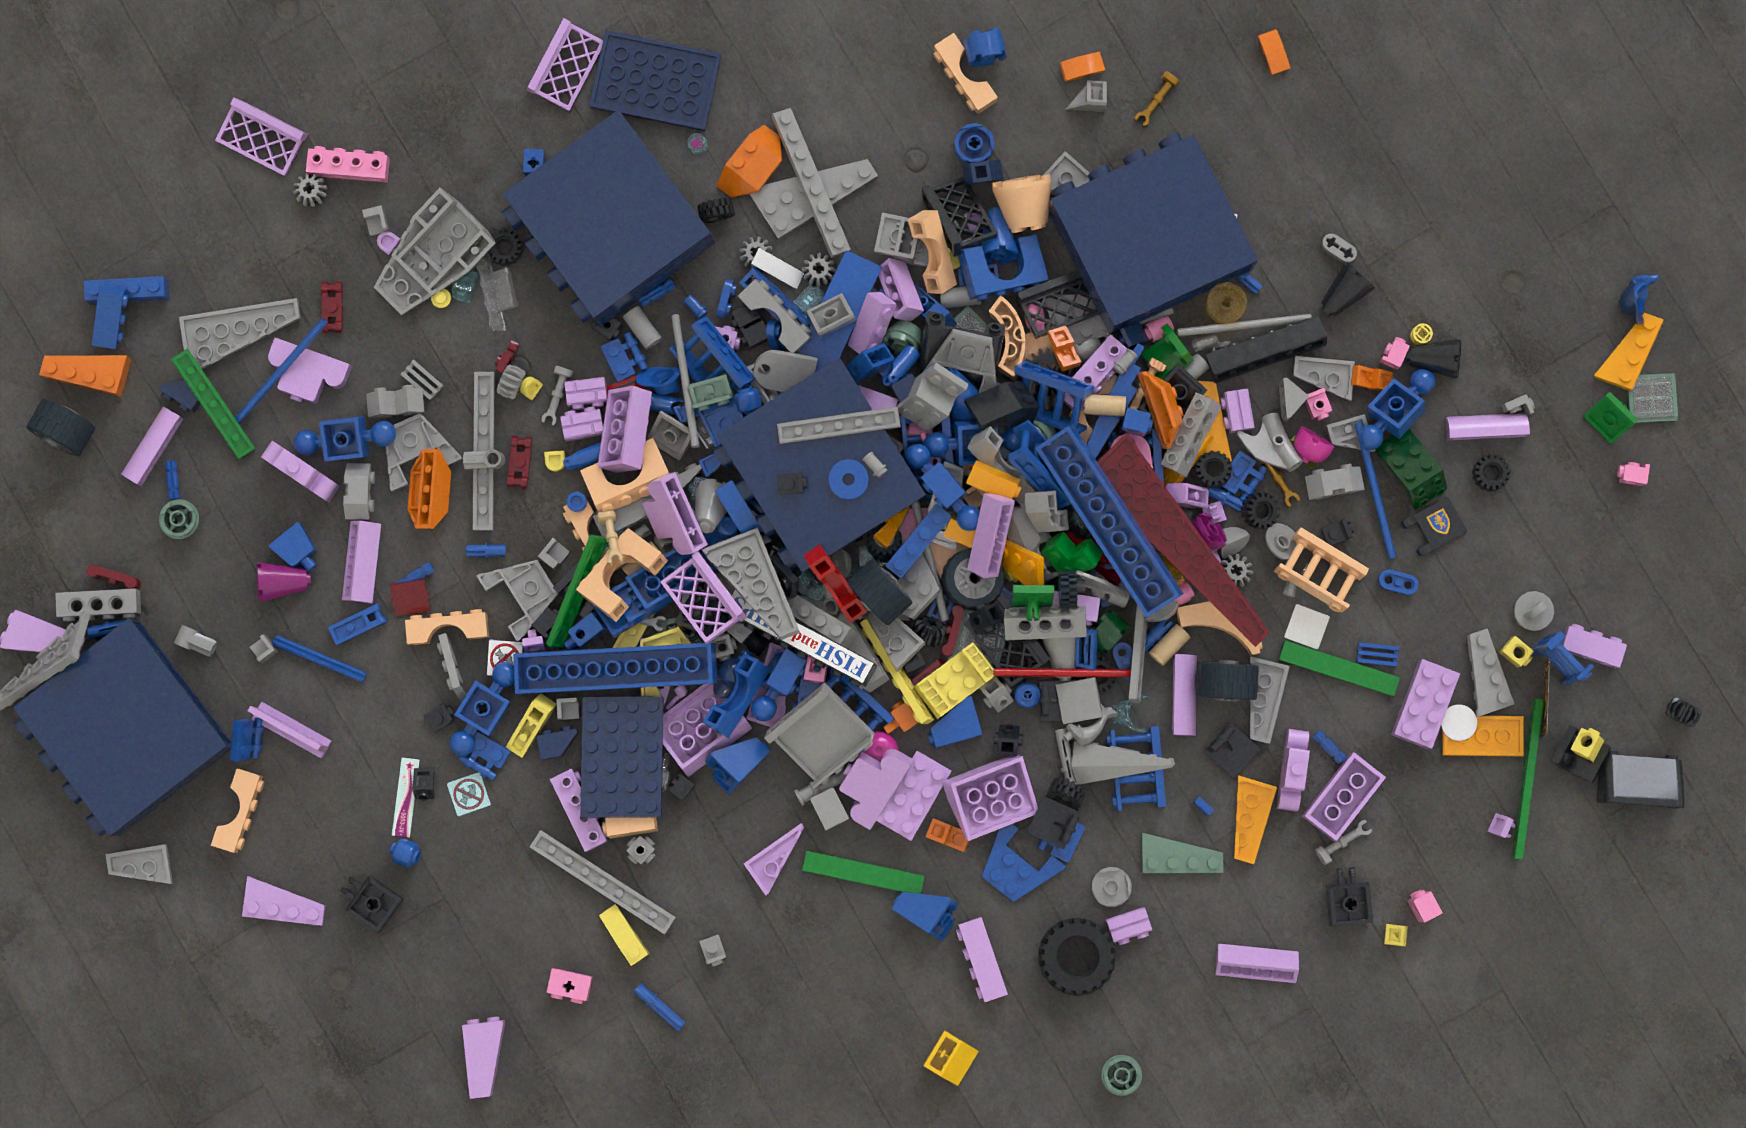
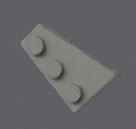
M1295 356L1293 377L1320 389L1324 388L1325 391L1351 402L1353 389L1351 380L1355 361Z
M874 613L868 616L871 626L897 672L925 645V642L898 617L890 625H886Z
M167 844L106 854L108 874L173 884Z

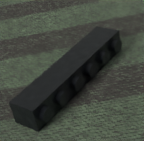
M1319 316L1307 318L1303 322L1289 324L1280 330H1271L1265 335L1251 337L1241 343H1233L1221 350H1213L1206 354V363L1209 366V372L1214 383H1218L1326 346L1327 334Z

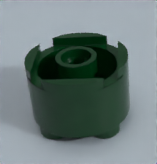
M1110 609L1099 619L1101 624L1098 625L1096 623L1090 629L1097 630V650L1104 656L1132 627L1117 612H1112Z

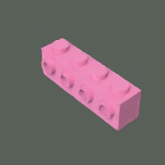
M315 146L314 149L308 148L306 173H309L310 176L317 174L318 177L388 183L390 159L384 152L380 151L368 154L363 150L346 152L345 149L334 148V151L326 150L325 147Z

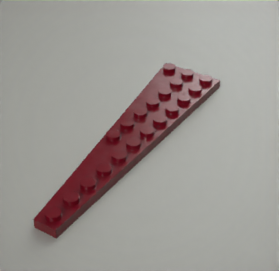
M1126 433L1097 461L1148 540L1256 647L1270 632L1131 437Z

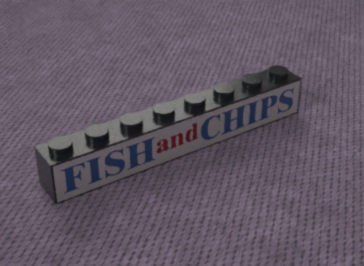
M735 589L733 590L731 596L747 616L742 621L745 623V628L753 632L755 629L761 631V636L770 641L773 638L778 640L779 646L788 650L790 647L797 651L796 655L803 659L810 657L815 660L813 663L818 667L824 669L826 666L832 669V674L839 678H842V676L849 678V683L858 688L860 685L867 686L877 668L874 662L797 621L796 624L800 633L780 640ZM727 613L726 617L731 620V615Z

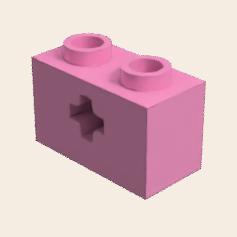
M1418 890L1410 894L1411 898L1407 902L1418 922L1425 923L1442 914L1431 891Z
M552 968L547 993H551L552 998L562 1000L563 996L570 997L571 1002L582 1004L583 1001H587L589 998L593 976ZM569 981H571V984L575 986V988L571 989L570 992H568V989L564 987V985L569 983Z

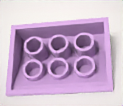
M703 684L667 711L663 717V745L688 777L706 764L705 760L713 751L730 746L752 729L745 717L742 716L728 739L713 731L702 722L712 705L721 704L728 699L719 698L714 694V684Z
M1007 756L942 781L948 802L967 841L1035 815L1038 809L1023 756Z

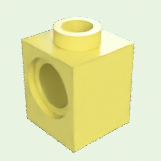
M1513 636L1499 653L1518 668L1522 665L1526 666L1533 657L1530 655L1534 651L1519 638ZM1515 648H1519L1522 651L1520 659L1516 658L1513 654Z
M1581 728L1571 750L1576 755L1594 762L1604 740L1599 736L1600 732L1592 728L1588 730ZM1592 739V744L1585 747V742Z

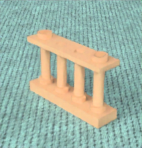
M1299 528L1292 537V540L1297 545L1286 565L1281 563L1273 572L1277 573L1278 577L1282 580L1290 581L1328 604L1333 611L1343 613L1349 607V604L1344 602V599L1354 580H1361L1366 576L1369 568L1305 529ZM1307 548L1314 555L1304 574L1300 575L1292 569L1303 549ZM1320 559H1325L1330 562L1331 566L1320 586H1318L1309 579ZM1341 569L1348 576L1336 597L1326 590L1337 570Z

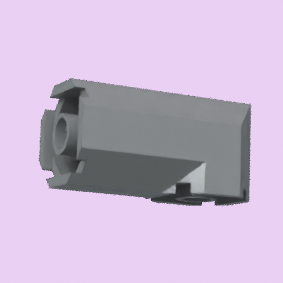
M1024 502L1019 506H1014L1007 540L1043 556L1041 552L1048 539L1051 538L1049 532H1037L1026 514ZM1044 557L1045 583L1058 577L1059 572Z

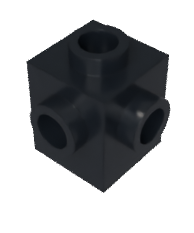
M998 602L990 605L986 603L980 604L975 607L976 611L969 614L976 633L984 631L985 634L996 630V625L1004 622Z
M1011 724L999 726V732H995L994 744H997V755L1017 756L1018 746L1023 744V734H1019L1020 726Z

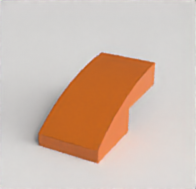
M1277 29L1258 35L1263 55H1265L1270 74L1273 75L1290 69L1289 61Z
M1100 52L1086 54L1059 63L1065 82L1082 79L1085 76L1105 71Z
M1067 326L1049 330L1050 344L1061 370L1065 371L1080 366L1081 360L1073 347L1074 340Z
M1353 365L1351 385L1382 391L1392 381L1393 372Z
M934 818L926 834L927 838L962 852H966L970 842L966 840L961 829Z

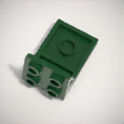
M1410 429L1400 439L1393 435L1375 449L1377 455L1406 490L1411 505L1415 510L1426 506L1430 500L1443 495L1447 490L1443 468Z

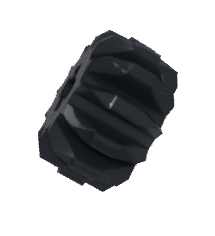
M924 615L923 617H918L912 630L925 642L926 646L931 645L935 647L943 642L947 628L939 619Z
M1672 698L1666 707L1665 713L1668 717L1689 727H1695L1701 718L1702 712L1699 708L1678 698Z

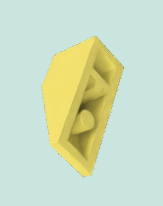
M540 693L530 704L506 748L523 758L550 718L557 704Z
M616 904L599 915L631 966L649 955V952Z

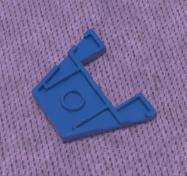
M734 398L729 399L730 403L718 406L717 402L712 403L709 409L699 411L698 408H694L695 418L701 417L715 447L721 444L716 435L744 418L743 413L737 411ZM685 405L673 407L680 423L688 422ZM715 453L699 461L706 477H710L722 465Z
M1010 824L999 829L982 877L1014 902L1065 869L1066 866L1051 855L1043 867L1037 871L1006 846L1019 829L1014 824Z

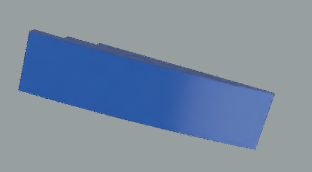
M847 250L821 303L842 293L856 321L821 339L813 323H811L809 328L811 333L809 334L812 338L799 350L798 354L817 358L815 372L839 357L841 359L852 335L866 295L872 291L882 269V266Z
M1139 343L1133 350L1138 357L1127 368V373L1119 375L1109 394L1111 396H1126L1125 410L1138 390L1131 385L1137 377V373L1141 370L1135 363L1145 347ZM1099 415L1087 443V447L1095 459L1121 416Z
M717 526L713 532L703 533L708 545L702 549L730 538L723 537L719 533ZM674 548L664 554L668 561L656 576L642 567L625 577L626 581L611 589L629 606L617 622L593 605V608L613 638L674 601L661 584V581L693 558L691 556L693 554L681 555ZM701 549L698 550V552L709 565V567L712 569V571L714 573L718 572L714 565L702 553ZM693 565L686 570L685 577L695 578L696 568ZM673 579L667 585L670 589L679 590L680 580ZM684 580L683 590L690 591L693 589L694 581Z

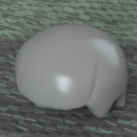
M1098 338L1083 342L1081 345L1075 343L1073 347L1080 360L1085 362L1101 346Z

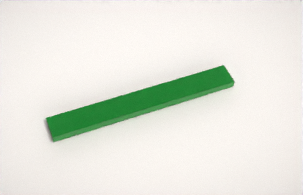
M1542 699L1532 700L1511 859L1522 860L1524 855L1544 705Z

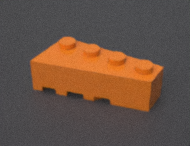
M127 355L44 356L39 375L45 379L122 397L132 359Z

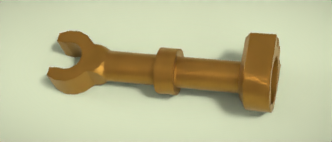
M1168 71L1161 77L1165 81L1164 85L1157 94L1154 93L1153 99L1146 109L1135 116V121L1139 117L1145 118L1146 121L1143 123V127L1149 124L1150 115L1158 104H1162L1164 96L1171 87H1177L1180 83Z
M1257 459L1259 464H1265L1273 477L1271 478L1272 481L1276 482L1284 495V503L1287 507L1291 506L1289 502L1290 497H1294L1296 501L1300 500L1299 495L1289 489L1283 479V474L1279 473L1275 466Z

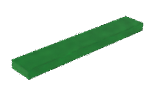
M188 348L173 357L171 361L236 457L240 459L254 450L255 447Z
M589 536L546 642L548 646L556 648L565 647L563 641L569 637L568 631L573 627L584 597L576 589L580 582L592 571L594 565L599 563L607 543L605 537Z
M1284 641L1279 656L1280 661L1392 697L1395 696L1400 677L1288 641Z
M806 851L802 871L921 894L925 877L919 874Z

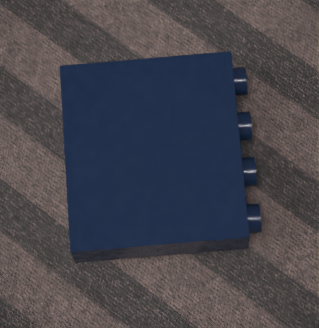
M619 110L503 193V196L509 203V206L501 211L515 231L523 225L526 226L532 234L524 242L537 261L546 255L549 257L555 267L547 272L548 276L560 292L570 286L578 297L570 303L573 310L583 323L593 317L599 327L715 244L710 231Z
M1179 133L1172 134L1158 143L1160 150L1152 154L1146 155L1144 149L1134 151L1123 159L1125 166L1111 172L1108 165L1101 166L1087 175L1090 182L1075 187L1073 181H1069L1056 187L1051 192L1054 198L1049 203V215L1076 269L1079 271L1081 279L1109 335L1116 334L1121 328L1140 323L1245 275L1253 270L1258 261L1194 135L1182 140Z
M840 357L717 434L716 436L721 444L713 448L714 453L725 469L734 464L743 477L734 484L745 502L748 503L756 498L764 512L755 518L767 537H770L777 532L785 544L783 548L777 551L784 565L790 570L799 567L803 573L811 569L804 555L821 544L830 557L927 496L885 429L780 444L777 428L779 423L872 410ZM870 452H873L883 465H886L888 470L880 478L874 476V472L862 460ZM846 459L856 460L861 463L867 470L869 477L868 487L864 494L850 500L842 499L835 495L828 481L832 467L839 461ZM802 472L803 477H807V489H804V493L779 495L778 474ZM852 474L844 475V484L852 485L855 478Z
M132 618L125 620L81 654L75 663L66 666L62 672H58L13 707L20 716L14 721L15 727L28 741L33 737L38 740L44 748L38 753L40 760L51 772H55L58 768L68 780L62 785L64 792L75 804H79L82 800L92 812L86 817V820L99 836H103L106 832L109 836L122 835L231 750L232 742L141 622Z

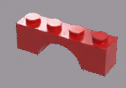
M821 544L804 555L809 567L828 589L850 623L867 613L865 606L860 602L857 594L849 586L847 580Z

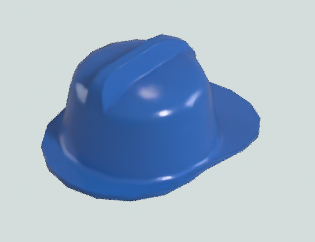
M651 367L641 371L636 377V382L641 386L652 387L659 395L676 393L680 390L678 379L680 369L678 367Z

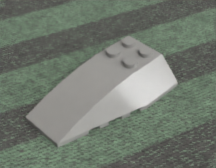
M439 187L412 217L410 225L404 231L399 245L393 251L389 263L386 264L374 288L403 315L469 273L496 242L489 231L458 200Z

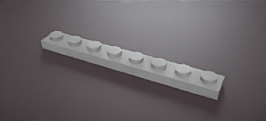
M791 108L773 113L771 117L830 257L842 255L846 250L850 251L849 244Z
M474 372L473 451L494 450L495 372ZM494 455L490 458L492 465L494 464ZM493 468L473 469V531H494Z
M542 830L539 831L530 845V848L661 933L666 934L675 920V916Z

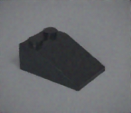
M1179 363L1162 379L1175 388L1177 393L1175 400L1177 406H1180L1183 411V417L1195 393L1204 395L1207 391ZM1144 397L1140 401L1137 410L1150 413Z
M1023 381L1002 383L964 401L980 428H988L989 426L992 428L1013 427L1027 420L1033 424L1039 410V405Z

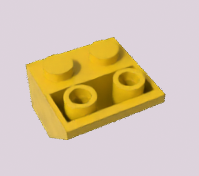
M944 1030L923 1066L958 1086L979 1051Z

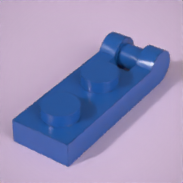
M375 604L329 626L328 629L335 644L338 646L387 623L386 617L380 611L382 609L380 604ZM371 614H373L376 619L372 622H370L368 616Z

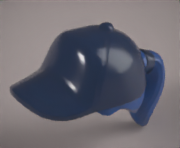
M1637 275L1631 279L1630 286L1621 293L1619 299L1621 311L1624 314L1633 316L1637 325L1644 323L1642 312L1645 311L1644 303L1648 297V285L1655 283L1659 275Z
M743 650L738 657L728 658L720 664L717 669L718 684H714L713 687L714 694L717 697H730L736 683L735 667L744 653L754 657L749 650Z

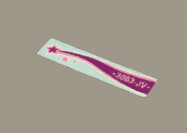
M401 759L392 830L393 836L410 837L415 800L412 791L414 768H419V759Z

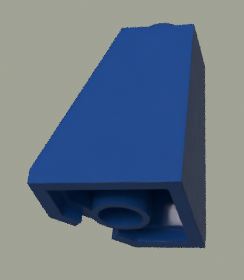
M756 737L713 751L705 761L707 766L712 767L714 770L712 775L714 781L730 795L771 751L766 743Z
M902 892L895 899L892 910L943 942L954 925L955 919L952 917V912L957 910L958 903L949 897Z

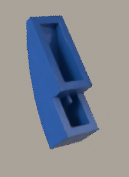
M732 480L714 490L741 534L758 528L759 533L763 532Z

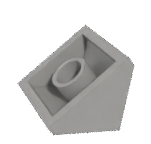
M842 293L807 310L820 339L856 321Z
M1283 378L1279 383L1282 423H1286L1309 397L1288 378Z
M660 411L646 440L654 438L658 448L680 461L691 445L689 428L663 411Z

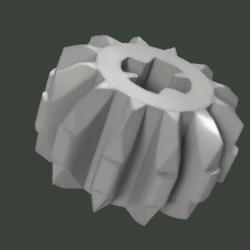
M306 173V179H303L301 176L298 177L301 183H294V186L298 189L293 191L294 195H298L296 200L298 202L303 201L304 206H307L310 202V205L315 207V201L322 204L320 197L326 198L327 196L322 191L328 189L326 185H322L324 183L323 178L318 179L317 174L311 177L309 173ZM312 186L313 189L311 190V193L309 194L307 191H309V187Z
M758 236L757 242H754L752 237L749 238L750 244L745 241L743 242L745 248H741L740 253L744 255L740 259L741 261L747 260L744 264L745 267L750 266L754 259L752 251L757 252L759 248L766 252L773 250L772 246H767V240L761 243V237Z
M817 253V259H815L811 254V262L808 260L804 261V264L808 267L802 268V272L806 273L803 277L805 280L811 278L809 280L810 285L817 281V287H820V281H823L824 285H828L826 278L829 280L833 279V275L830 273H835L836 269L831 267L834 261H828V255L821 259V253ZM817 266H821V269L824 271H821V274H817L814 268L817 269Z
M509 364L502 374L497 387V393L507 399L516 398L521 383L524 380L525 371L520 367Z
M1239 554L1235 555L1234 560L1229 555L1227 556L1228 562L1226 560L1221 561L1222 565L1225 566L1223 568L1236 586L1238 582L1239 586L1243 587V580L1246 582L1250 581V578L1246 575L1253 574V571L1247 570L1252 564H1244L1247 560L1246 557L1239 561ZM1232 566H1234L1236 569H1240V572L1238 573L1239 576H1237L1236 573H1231V571L1233 570Z

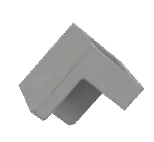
M382 205L362 210L370 236L379 235L386 231L390 232Z
M552 538L538 557L556 570L570 552Z
M263 634L260 636V640L250 646L257 657V661L260 663L266 662L279 652L269 637Z
M578 698L557 699L558 720L580 719Z

